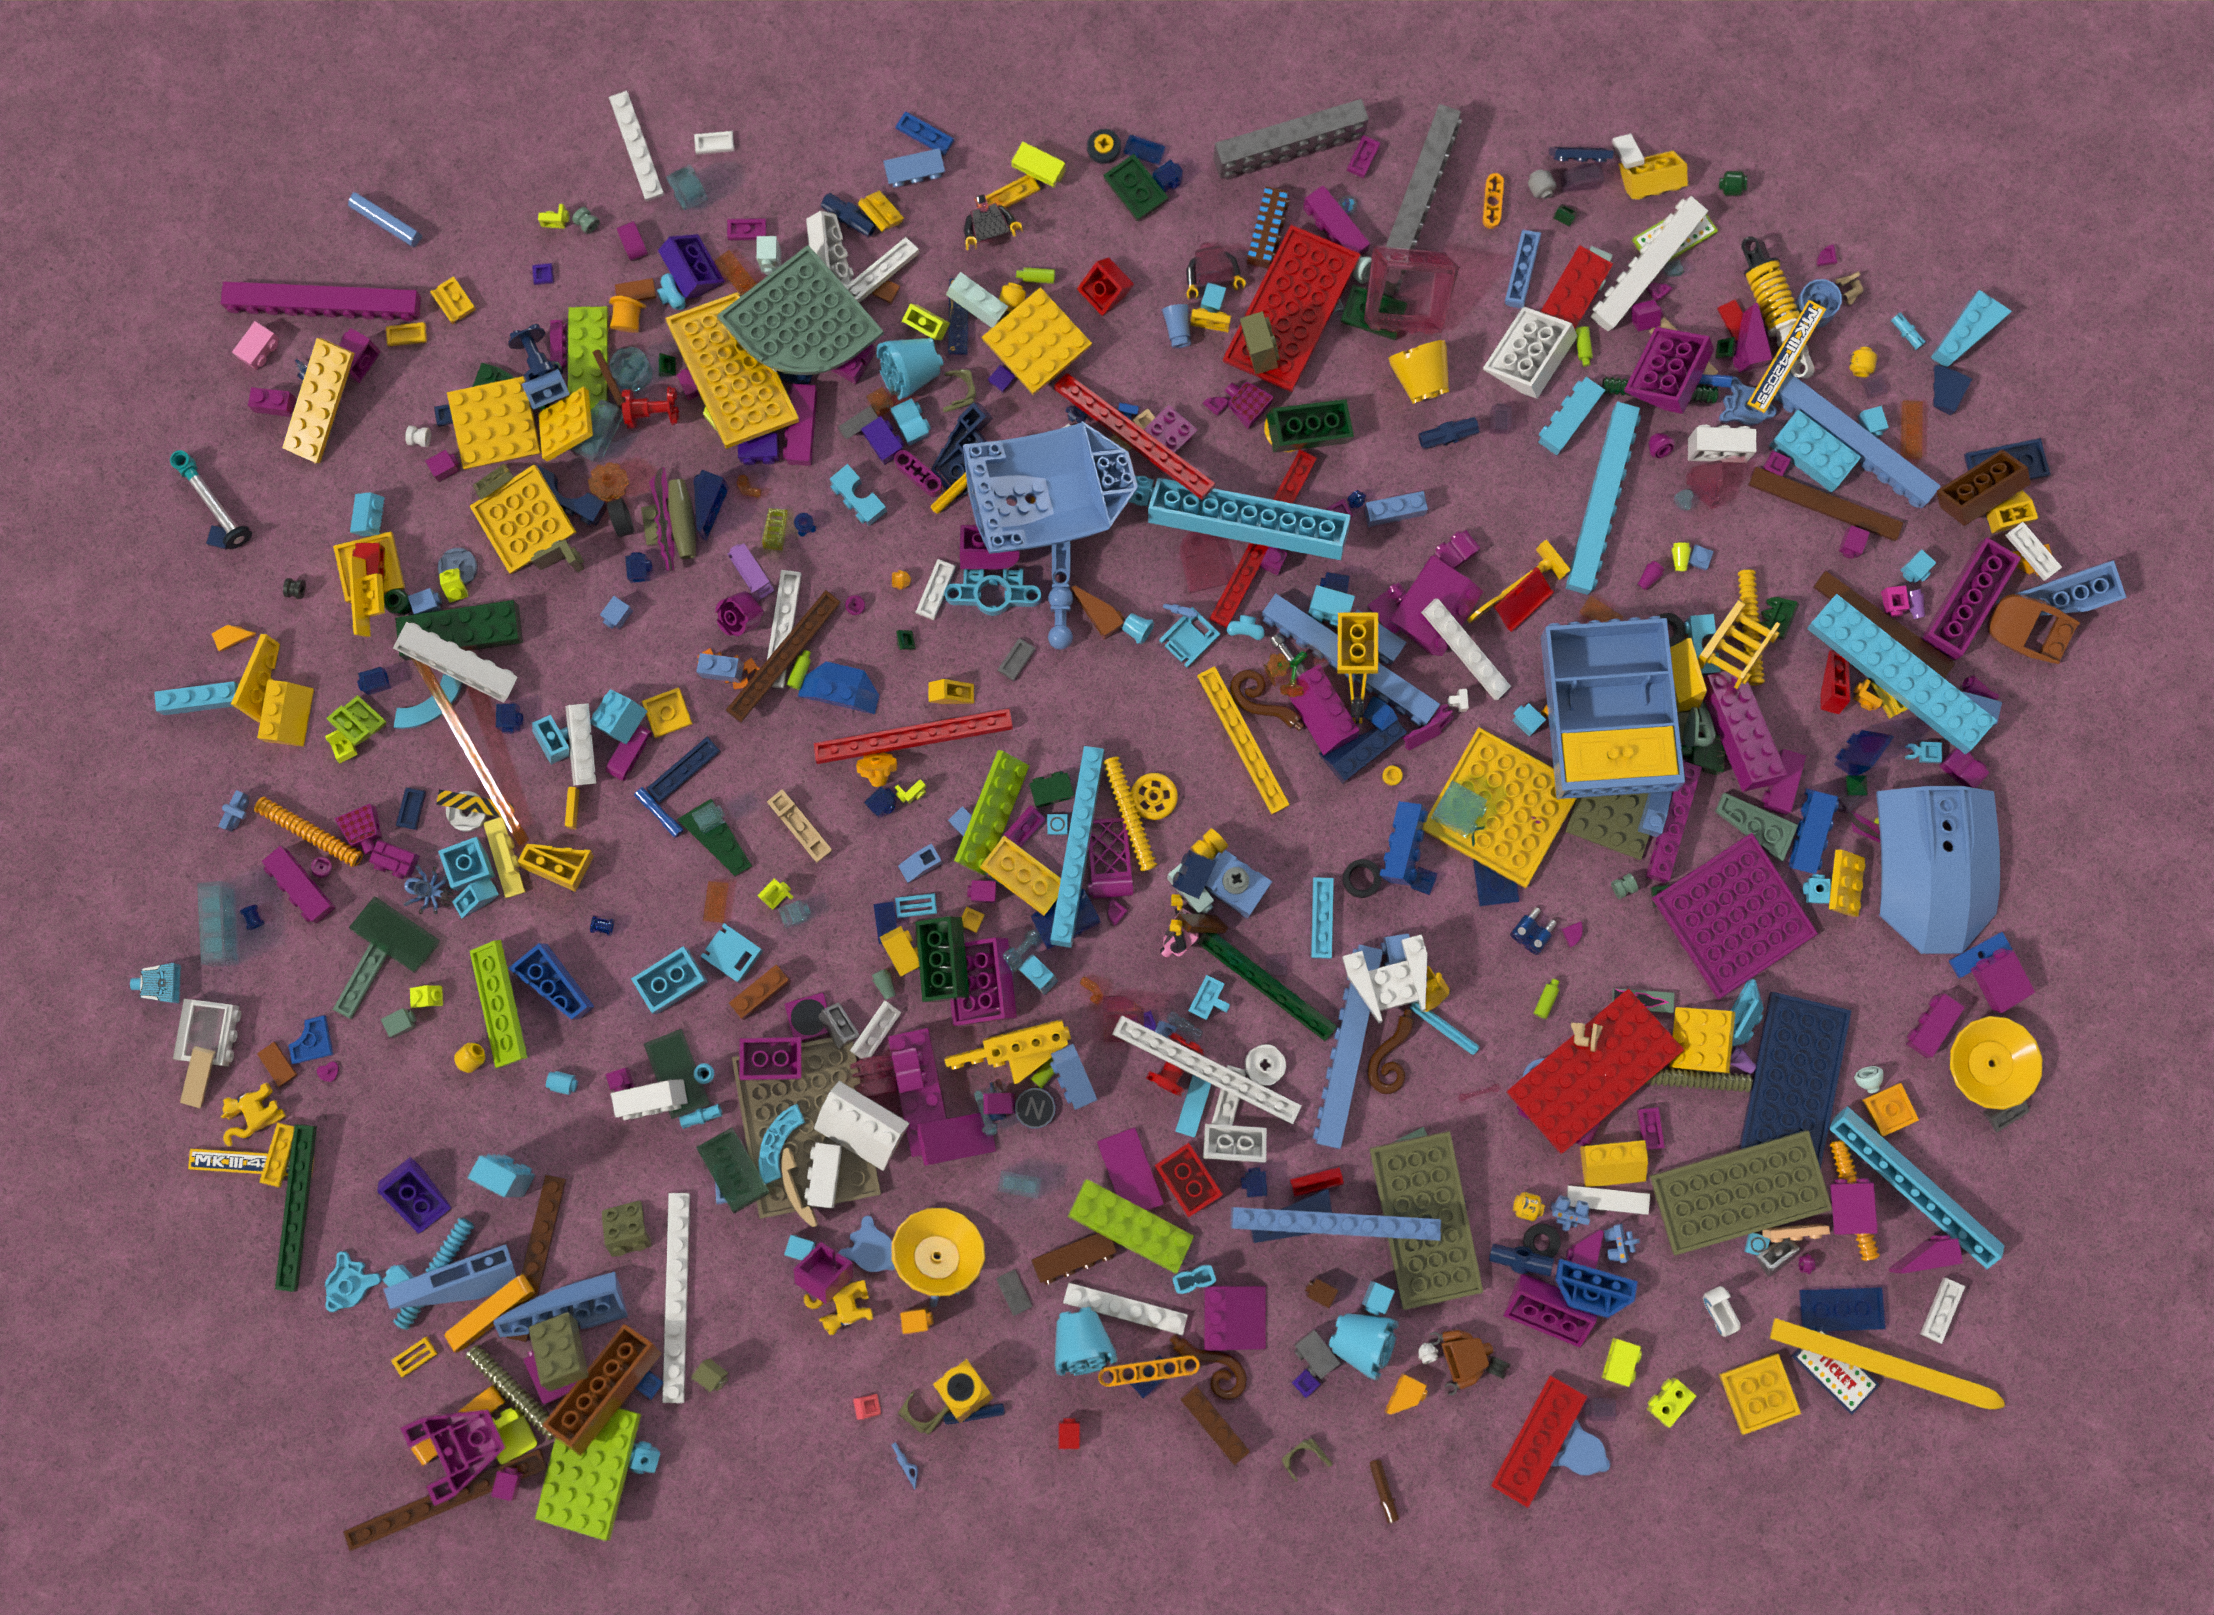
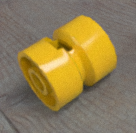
M1210 828L1203 835V840H1197L1191 846V849L1214 860L1216 854L1219 852L1222 854L1229 846L1214 829Z

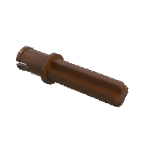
M1380 1459L1372 1460L1369 1462L1381 1500L1379 1504L1383 1507L1387 1523L1400 1520L1394 1504L1396 1500L1392 1497Z

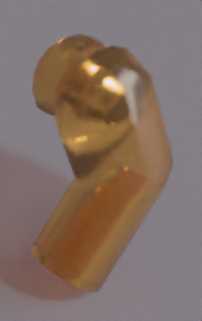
M743 474L739 475L736 484L741 494L760 499L762 489L751 487L748 477Z
M1084 976L1079 984L1093 994L1090 997V1001L1098 1005L1101 1000L1103 1001L1104 995L1097 983Z

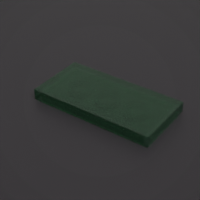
M375 896L349 926V929L413 973L418 971L440 943V940Z
M683 1029L644 1043L658 1083L668 1080H684L688 1103L682 1104L681 1109L669 1111L672 1120L710 1105L704 1085L697 1082L694 1078V1070L697 1066Z
M733 1127L696 1147L733 1214L770 1194Z

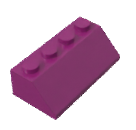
M1320 664L1296 678L1294 688L1288 685L1284 689L1323 756L1359 737L1358 727Z
M1521 1274L1515 1283L1503 1315L1506 1318L1579 1348L1597 1320V1315L1569 1307L1560 1288L1526 1274Z

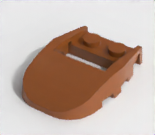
M2011 594L2005 596L1997 603L1989 619L1988 630L1996 642L2015 653L2033 659L2060 664V659L2080 622L2046 601L2021 594ZM2041 611H2045L2057 616L2038 653L2024 647Z

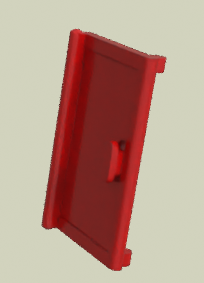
M1535 567L1497 604H1494L1493 608L1497 610L1506 628L1512 632L1551 597L1554 591L1550 589L1540 569Z

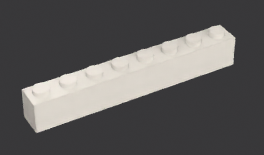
M1692 196L1686 200H1680L1675 206L1676 212L1674 214L1670 213L1663 221L1665 223L1663 228H1658L1651 236L1653 240L1650 244L1647 242L1640 249L1642 254L1638 258L1634 257L1628 264L1629 270L1626 273L1623 271L1618 276L1616 286H1611L1605 292L1606 298L1603 302L1599 301L1593 307L1594 313L1590 317L1605 330L1610 331L1616 326L1708 212Z

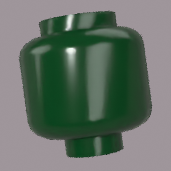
M1726 171L1724 177L1719 179V190H1723L1724 196H1742L1744 191H1747L1748 176L1744 175L1743 171Z
M391 589L384 596L385 609L395 616L407 615L412 610L408 597L410 595L401 589Z

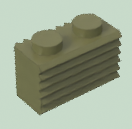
M708 1358L700 1364L692 1375V1379H695V1382H698V1384H702V1387H705V1390L708 1389L709 1392L719 1391L729 1380L726 1378L729 1372Z

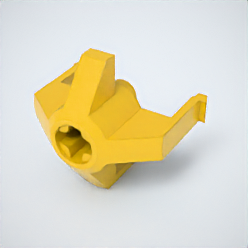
M1427 966L1426 976L1428 980L1426 982L1425 1011L1423 1012L1437 1007L1449 995L1450 991L1442 978V974L1439 972L1435 976L1430 966Z

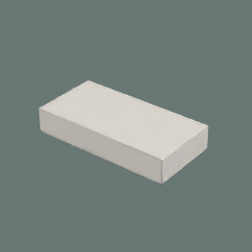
M733 131L694 134L696 155L734 151Z
M1631 134L1613 138V146L1625 169L1644 165L1645 159Z

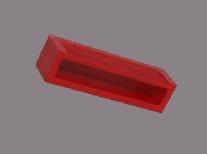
M1339 1167L1290 1179L1294 1197L1344 1185Z

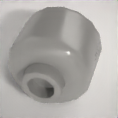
M1543 169L1533 172L1528 181V186L1535 198H1543V200L1550 198L1557 186L1551 173Z

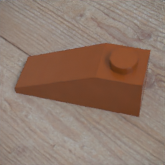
M1075 585L1071 587V592L1104 640L1123 627L1125 619L1119 610L1115 611L1109 604Z

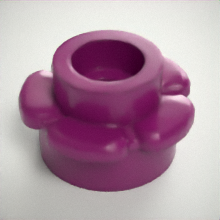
M1809 1254L1799 1257L1800 1272L1810 1275L1816 1266L1814 1258H1811Z

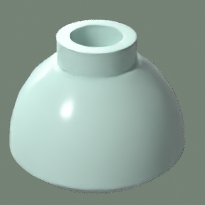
M1371 257L1360 258L1353 272L1358 282L1363 284L1372 278L1376 270L1375 259Z
M1869 1066L1860 1069L1855 1074L1854 1079L1860 1087L1867 1089L1869 1093H1875L1880 1090L1879 1086L1883 1081L1884 1074L1881 1068Z

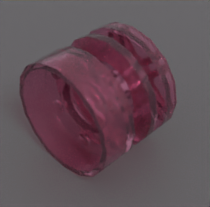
M872 1056L850 1064V1070L860 1069L859 1073L852 1074V1078H862L861 1083L854 1085V1090L865 1097L898 1091L896 1077H886V1073L894 1070V1066L884 1067L885 1063L893 1061L892 1056Z

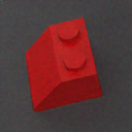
M1107 257L1096 261L1077 287V290L1104 316L1129 293L1135 284Z

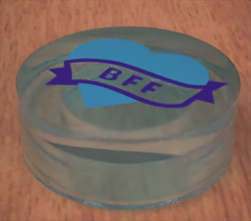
M1344 196L1339 200L1338 204L1348 216L1356 212L1357 201L1355 198Z

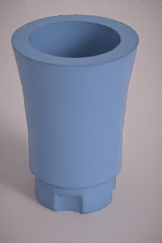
M1176 304L1162 309L1169 340L1171 341L1172 348L1175 349L1187 347L1191 344L1188 319L1189 306L1187 304Z

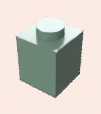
M402 1008L382 1018L381 1021L388 1036L396 1038L416 1028L414 1022L417 1019L411 1010Z

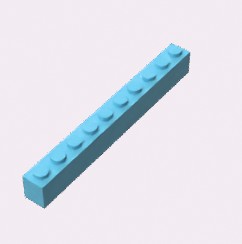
M1617 402L1613 407L1565 589L1588 595L1596 588L1598 579H1595L1596 572H1600L1603 562L1600 560L1601 553L1604 554L1607 547L1605 538L1612 529L1610 519L1615 516L1617 506L1614 505L1615 500L1619 499L1622 488L1619 487L1620 481L1624 480L1627 469H1624L1625 462L1628 463L1632 451H1629L1630 444H1634L1636 433H1633L1635 426L1638 427L1641 415H1638L1639 407Z
M1084 746L1050 939L1052 945L1072 948L1103 767L1102 763L1104 762V749Z
M1848 1106L1833 1118L1829 1129L1943 1231L1950 1235L1951 1238H1958L1959 1245L1986 1269L2002 1258L2004 1245Z

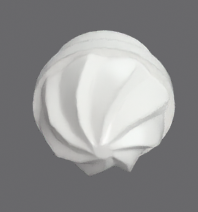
M1424 1343L1419 1348L1418 1357L1419 1360H1422L1423 1364H1428L1439 1359L1437 1355L1439 1352L1433 1344Z

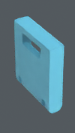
M1198 613V616L1194 618L1182 616L1159 641L1164 643L1168 639L1169 642L1165 647L1181 663L1188 658L1189 660L1185 663V666L1188 668L1220 636V633ZM1196 618L1209 630L1205 636L1191 624Z
M724 923L722 927L727 931L723 933L719 930L705 949L710 955L702 953L701 957L738 983H741L763 950ZM746 952L750 953L752 956L741 971L736 969L735 967Z

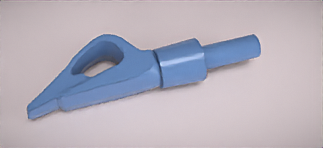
M1163 604V608L1171 610L1172 613H1177L1187 618L1198 616L1197 612L1187 607L1176 604Z
M895 1442L892 1444V1447L898 1456L896 1459L915 1490L918 1468L916 1465L908 1463L905 1454L901 1453ZM910 1469L915 1470V1477L911 1476Z

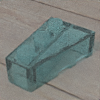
M601 399L591 410L593 436L572 447L571 450L591 461L600 463L623 418L622 408L610 401Z

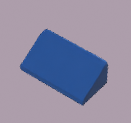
M1375 696L1371 698L1363 714L1365 719L1382 731L1398 719L1393 709Z

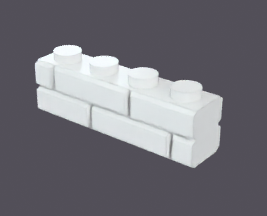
M589 704L567 705L565 708L573 786L595 784L596 775L594 774L595 764L592 735H590Z

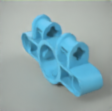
M1020 568V570L1003 569V578L997 575L984 577V569H964L963 584H950L944 591L946 601L949 604L977 606L981 612L990 616L1000 615L1009 607H1036L1041 602V591L1038 587L1023 585V568ZM985 585H1002L1006 589L1005 602L999 607H986L979 599L982 597L980 590ZM952 591L959 593L958 597L954 599L948 595ZM1030 593L1038 595L1035 600H1029L1027 596Z

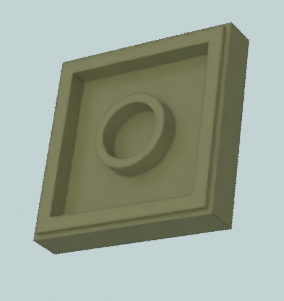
M502 464L473 484V488L482 500L514 477L506 464Z

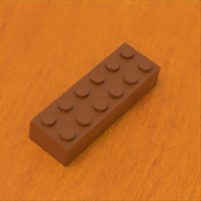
M623 1324L587 1369L589 1377L577 1381L542 1426L553 1437L581 1456L662 1353L652 1342Z

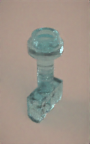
M1028 931L1025 934L1026 940L1017 949L1009 947L1003 954V958L1007 960L1006 962L1013 972L1017 971L1024 963L1021 958L1024 952L1032 944L1037 945L1040 942L1041 936L1037 931Z
M977 1090L974 1096L985 1124L982 1131L989 1137L997 1134L999 1127L997 1123H992L989 1114H984L983 1094Z

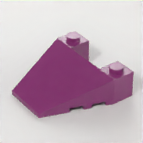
M488 1409L426 1415L400 1428L408 1448L430 1438L446 1472L445 1476L430 1482L426 1486L434 1506L454 1497L505 1449Z

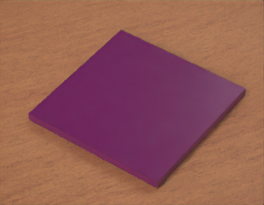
M1753 833L1747 834L1651 898L1717 999H1721L1818 934Z

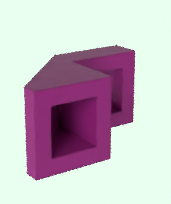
M983 1093L984 1114H1016L1015 1093Z

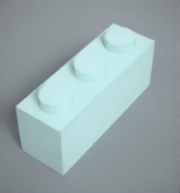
M961 272L950 285L946 294L991 328L1000 321L1008 308L1006 304Z

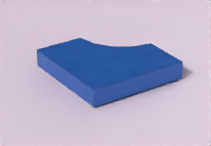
M326 1015L306 1019L302 1035L295 1042L288 1044L292 1064L334 1055Z

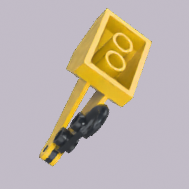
M1338 613L1337 674H1349L1351 717L1355 724H1362L1367 674H1378V613ZM1353 674H1362L1360 697H1355Z

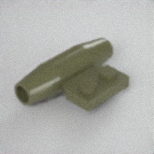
M674 479L669 481L667 506L672 526L671 539L674 538L680 559H691L696 557V527L692 502L685 481L683 479ZM659 503L660 518L658 522L662 532L660 541L662 544L667 543L666 529L668 522L664 519L663 504ZM654 504L641 507L647 546L659 545L657 543L659 536L656 534L658 526L654 520L659 514L657 506Z

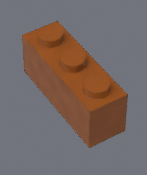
M776 964L731 1000L729 1004L738 1016L745 1020L792 981Z

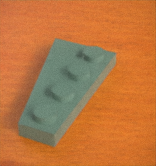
M1723 793L1715 812L1743 834L1753 833L1764 850L1780 862H1783L1798 825Z

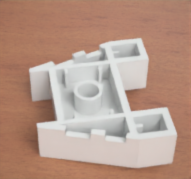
M1422 934L1401 941L1406 961L1368 971L1362 951L1342 957L1349 981L1353 984L1378 1023H1382L1381 1011L1418 1001L1421 1012L1425 1011L1427 951Z

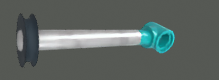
M175 451L170 457V464L182 477H187L227 534L222 542L226 545V548L236 549L249 541L252 537V531L249 530L248 526L237 527L198 474L195 460L185 451Z

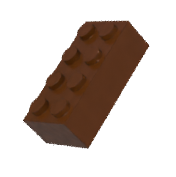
M2002 449L1936 492L1940 508L1966 526L2031 485L2028 467Z

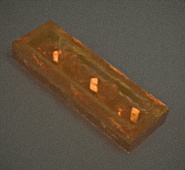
M1903 400L1901 402V456L1904 459L1922 458V401Z

